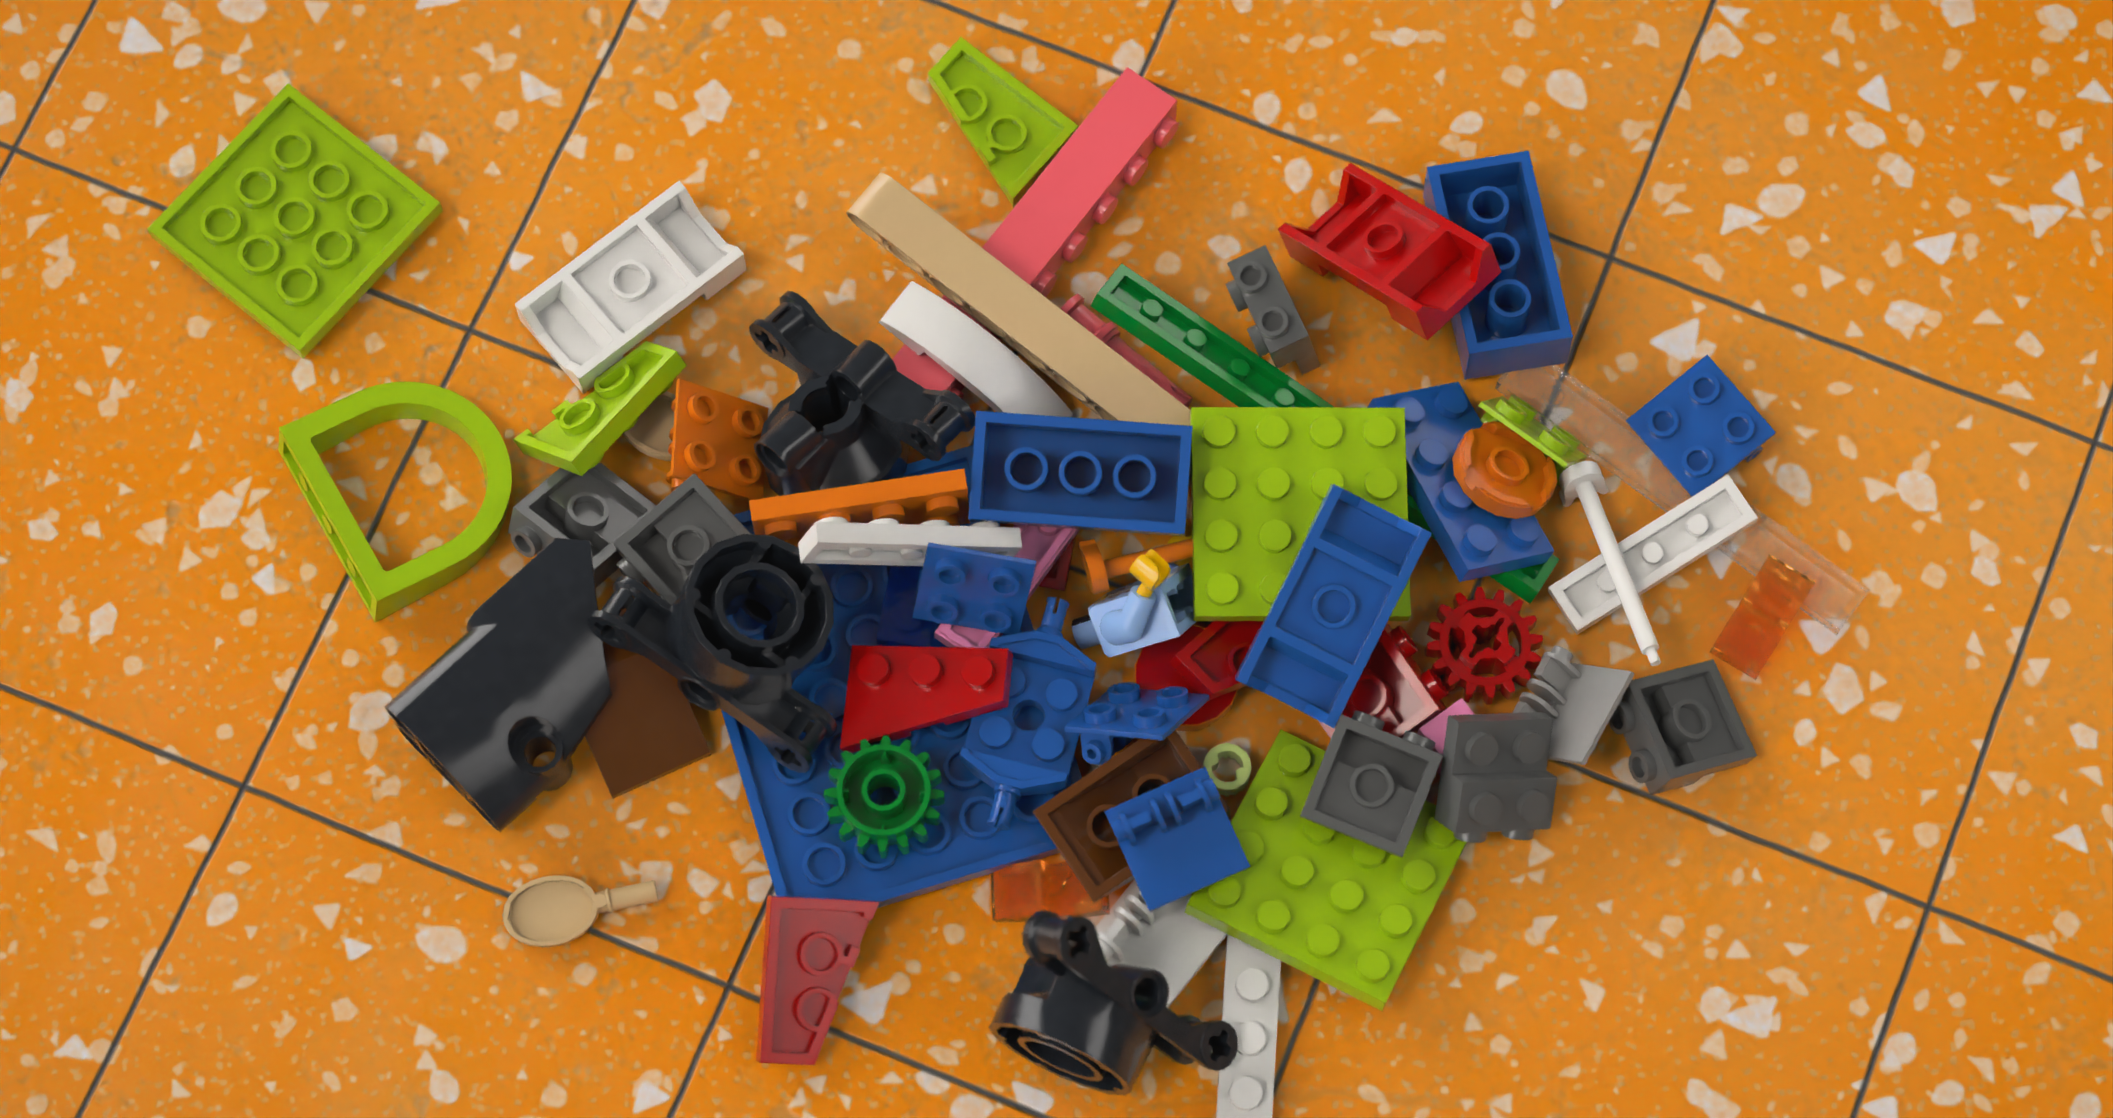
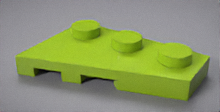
M962 37L928 72L929 83L1013 207L1025 195L1079 127Z
M645 341L595 378V390L572 404L565 400L551 411L556 417L555 420L535 435L529 429H526L515 437L513 441L523 454L583 476L602 460L604 453L624 432L630 430L637 423L639 416L658 396L665 393L672 386L673 380L687 365L677 351Z

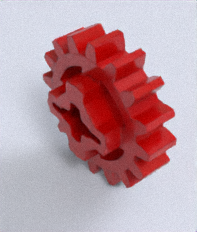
M1476 587L1473 600L1470 601L1461 592H1458L1453 600L1454 610L1449 606L1441 604L1436 615L1440 622H1430L1427 635L1435 640L1427 643L1425 656L1438 658L1432 665L1431 670L1437 676L1443 674L1448 676L1445 685L1448 693L1457 686L1464 688L1463 700L1467 703L1473 698L1475 692L1482 693L1486 705L1492 704L1496 691H1500L1507 700L1512 699L1515 693L1514 682L1526 688L1529 679L1532 678L1527 669L1536 670L1542 658L1532 651L1541 648L1543 635L1529 633L1536 625V616L1531 615L1522 618L1520 611L1524 602L1518 599L1510 606L1503 603L1504 590L1501 589L1496 592L1493 599H1486L1483 588ZM1475 615H1488L1492 617L1476 618ZM1511 631L1514 632L1518 641L1519 657L1515 655L1516 649L1509 645L1508 635ZM1449 634L1453 637L1452 642L1460 650L1459 658L1456 661L1449 649ZM1496 634L1493 648L1486 647L1482 652L1478 651L1472 657L1475 643L1481 645L1486 640L1489 641ZM1477 674H1493L1494 676H1492V677H1481V676H1476V675H1477Z

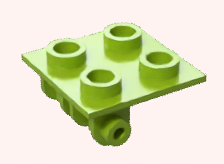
M1511 395L1509 399L1500 396L1481 401L1478 405L1486 411L1480 419L1482 424L1492 421L1501 422L1541 450L1546 458L1548 456L1552 458L1556 465L1558 486H1560L1559 477L1565 469L1587 458V455L1577 449L1580 441L1575 436L1557 425H1554L1551 430L1534 418L1538 413L1537 410L1515 395Z

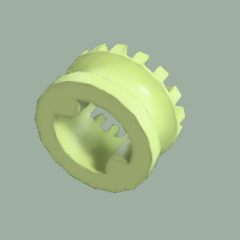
M1225 743L1211 748L1205 756L1203 767H1206L1219 794L1225 795V797H1229V795L1235 796L1238 792L1245 789L1251 774V761L1245 750L1238 745ZM1221 757H1224V759L1230 757V759H1235L1240 764L1241 768L1236 770L1234 781L1224 782L1214 776L1212 771L1218 768Z

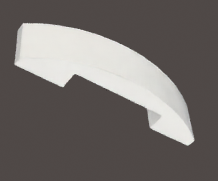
M913 281L909 282L879 321L883 327L917 355L926 353L996 412L1071 417L1073 415L1060 397L1003 343L960 310Z

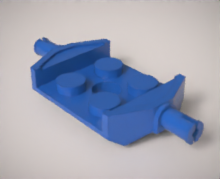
M1057 597L1047 598L1041 626L1037 630L991 638L989 648H1008L1013 654L1008 707L972 717L965 745L960 751V762L974 776L994 788L993 793L995 797L987 825L997 828L999 817L1002 813L1000 830L1010 829L1016 800L1020 801L1021 796L1050 794L1066 788L1080 733L1065 732L1064 726L1078 716L1088 705L1096 675V663L1063 638L1061 631L1070 604L1061 598L1055 614ZM1024 706H1034L1043 713L1044 721L1035 730H1022L1013 721L1015 712Z

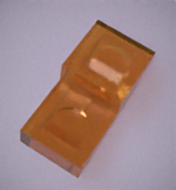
M1769 554L1712 646L1710 653L1756 680L1816 582Z
M1042 860L1011 864L991 873L992 920L995 922H1027L1031 915L1037 911L1044 910L1052 911L1062 919L1076 915L1094 917L1110 914L1109 895L1094 903L1067 862L1047 864Z

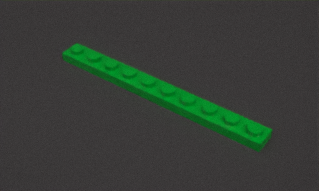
M1122 263L1099 290L1091 304V307L1238 407H1334ZM1407 488L1408 521L1432 533ZM1552 554L1546 563L1490 575V577L1528 603H1531L1560 559Z

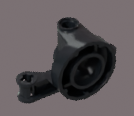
M787 291L780 297V305L764 320L757 319L749 326V332L758 347L769 357L778 360L795 371L801 384L793 394L777 404L763 424L761 438L754 444L756 455L764 465L770 488L778 496L902 478L907 468L909 446L916 449L924 457L932 461H939L946 454V446L961 431L969 432L975 426L976 417L973 411L957 394L949 390H929L921 387L897 371L894 361L882 347L870 340H864L860 345H855L833 331L815 312L813 307L802 296L793 291Z
M741 534L717 542L695 562L679 598L673 605L634 578L628 576L617 578L613 584L614 593L601 610H595L588 618V625L593 633L610 646L645 656L678 679L679 690L693 704L708 711H716L720 708L741 722L758 736L768 748L770 754L783 766L799 773L809 771L813 765L812 755L824 738L833 736L837 730L836 721L830 713L791 688L795 679L817 659L826 644L834 624L833 594L822 570L813 563H800L799 548L777 537ZM741 607L752 619L767 625L763 631V640H754L740 634L729 623L726 616L736 614ZM623 609H626V612L624 613V615H623V616H619V614L621 613V611H622ZM805 732V738L802 741L799 740L800 734Z
M1044 910L1037 911L1031 915L1025 923L1022 941L1029 958L1024 965L1013 993H1007L1002 998L989 1025L994 1037L1013 1052L1063 1079L1106 1094L1123 1096L1132 1091L1153 1047L1173 1062L1185 1065L1196 1061L1203 1067L1214 1071L1224 1070L1234 1060L1238 1049V1038L1231 1024L1220 1020L1201 1022L1192 1015H1176L1166 1007L1169 999V986L1164 975L1157 970L1125 964H1115L1112 966L1107 964L1098 939L1096 927L1090 919L1078 915L1062 919L1058 914Z

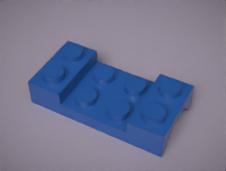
M1331 484L1307 531L1308 534L1234 678L1335 728L1432 533L1335 484Z

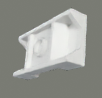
M678 181L515 303V307L520 321L584 394L594 387L595 378L620 361L627 351L701 295L707 301L747 270L744 253L737 246L728 244L701 215L685 186Z

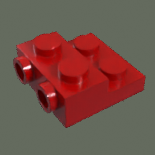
M1386 624L1342 715L1352 718L1355 710L1369 714L1385 722L1382 731L1403 738L1405 731L1418 734L1419 728L1447 709L1442 699L1448 695V691L1431 669L1422 673L1411 656L1418 652V648L1405 629L1400 625L1392 629L1389 624ZM1319 721L1331 739L1335 728Z

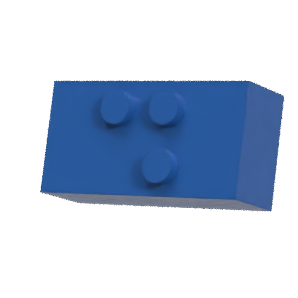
M1529 151L1427 167L1423 190L1425 206L1490 243L1501 269V273L1451 318L1464 380L1567 363L1573 335Z
M976 411L968 519L973 522L994 521L1001 524L1185 537L1193 426Z

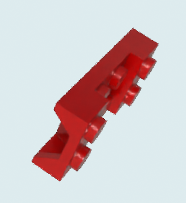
M1352 163L1343 169L1337 202L1309 228L1284 223L1278 228L1291 258L1322 277L1331 271L1387 306L1394 321L1427 341L1501 273L1490 243Z

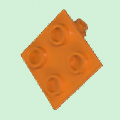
M679 378L676 383V398L671 403V409L675 413L674 427L669 432V438L673 442L669 444L668 452L672 457L671 471L666 475V481L671 484V491L673 492L695 473L709 489L747 501L762 499L765 468L756 455L754 444L761 438L763 424L768 418V407Z

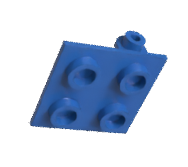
M1708 355L1703 357L1626 420L1627 424L1691 497L1721 479L1744 459L1747 462L1754 459L1763 450L1761 445L1776 434L1774 429Z
M928 542L923 569L920 570L918 592L912 618L940 624L987 630L993 633L1017 634L1020 632L1036 561Z
M1118 683L1110 686L1107 692L1095 702L1086 706L1078 716L1064 726L1065 732L1080 733L1082 756L1086 762L1102 765L1111 759L1116 752L1121 751L1128 745L1133 738L1164 740L1210 698L1209 694L1189 693L1187 688L1180 686L1149 690L1140 689V686L1136 683Z
M1206 767L1105 811L1149 912L1250 868V864L1221 803L1218 790L1212 778H1210Z

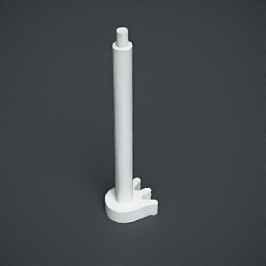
M1594 461L1578 462L1569 466L1561 473L1559 477L1561 489L1559 496L1564 507L1570 506L1574 499L1579 497L1641 653L1647 655L1651 666H1657L1661 663L1657 653L1659 644L1597 492L1601 494L1609 492L1599 465Z

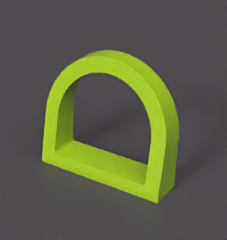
M420 382L384 383L358 391L298 420L279 427L278 451L374 622L386 618L465 574L487 553L501 531L509 506L512 483L511 464L506 445L499 431L487 415L475 404L451 390ZM398 419H419L437 423L459 435L476 454L485 477L486 494L484 501L474 520L454 539L392 570L385 571L319 454L383 422Z

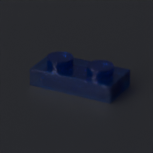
M891 565L876 637L877 645L931 647L936 622L912 618L918 592L919 574L923 566Z

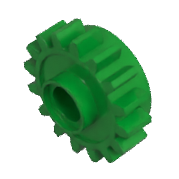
M883 736L880 744L873 746L866 739L860 741L861 750L854 755L846 750L841 753L844 763L842 770L830 768L828 772L830 781L837 786L824 790L825 802L837 805L827 812L830 824L844 822L839 830L840 839L846 842L854 836L858 837V853L864 854L870 845L873 844L878 845L880 857L887 858L889 846L897 844L899 850L906 855L909 853L908 840L914 837L922 843L928 841V834L924 827L925 823L937 826L940 824V813L932 808V806L945 804L944 791L932 788L942 782L939 769L927 771L926 769L930 764L929 754L925 751L915 756L912 753L911 741L907 739L900 747L891 745L889 736ZM881 787H890L899 793L898 798L889 805H878L870 799L872 793Z

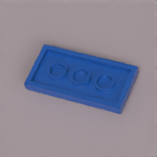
M1459 382L1372 399L1367 408H1405L1407 488L1459 582L1543 564L1548 561L1554 549L1534 515L1519 519L1496 516L1477 506L1462 491L1454 476L1452 458L1458 443L1470 429L1482 426L1481 420Z

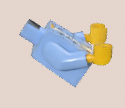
M1186 521L1185 537L1172 536L1168 544L1191 539L1192 524ZM1150 549L1146 555H1140L1129 569V572L1139 581L1106 593L1088 607V615L1073 619L1072 632L1078 646L1081 649H1087L1101 644L1104 654L1107 657H1113L1182 635L1197 622L1193 621V575L1189 565L1192 558L1167 563L1153 549Z

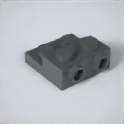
M1266 245L1228 262L1227 264L1234 280L1225 285L1237 311L1240 312L1248 308L1256 324L1247 328V332L1259 357L1269 353L1276 368L1295 361L1302 375L1320 367L1307 330Z
M600 462L592 469H589L583 476L559 468L513 507L508 533L511 534V541L517 551L529 558L536 554L538 555L555 538L590 541L595 587H598L618 569L616 564L622 559L613 542L656 505Z
M694 473L613 542L619 555L622 557L616 566L624 576L645 583L656 595L673 605L679 598L692 567L703 554L717 542L741 534L751 533Z
M1714 659L1631 680L1621 703L1609 720L1611 729L1616 734H1623L1630 748L1629 770L1632 777L1638 783H1645L1650 796L1694 784L1704 775L1747 764L1757 756Z
M1356 710L1352 718L1341 714L1300 817L1402 858L1443 755L1434 752L1433 749L1436 742L1424 736L1405 731L1403 738H1399L1382 731L1385 722L1369 714Z
M1544 712L1448 715L1434 819L1454 832L1455 838L1471 843L1486 841L1487 832L1501 831L1503 836L1510 839L1530 840L1534 836V830L1550 829L1557 777L1547 771V762L1554 719Z

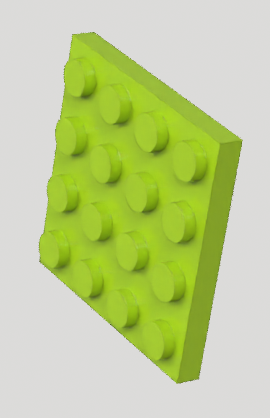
M288 83L147 230L154 240L304 359L439 216L443 209L438 200Z
M1191 407L1190 426H1193L1190 459L1193 621H1264L1331 484H1335L1408 521L1405 408ZM1410 578L1388 621H1409L1411 617Z
M1281 729L1231 821L1250 868L1192 893L1184 913L1382 1011L1467 842L1455 838L1454 832L1434 819L1436 805L1427 800L1423 804L1402 858L1301 818V812L1326 751Z

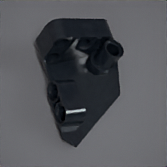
M555 538L473 613L467 623L466 634L385 706L393 722L411 745L498 832L504 830L528 808L542 791L557 790L566 784L573 770L571 756L612 696L603 641L593 633L588 625L589 616L592 612L598 610L591 542L588 540ZM549 751L555 752L554 759L546 766H533V762L538 755Z

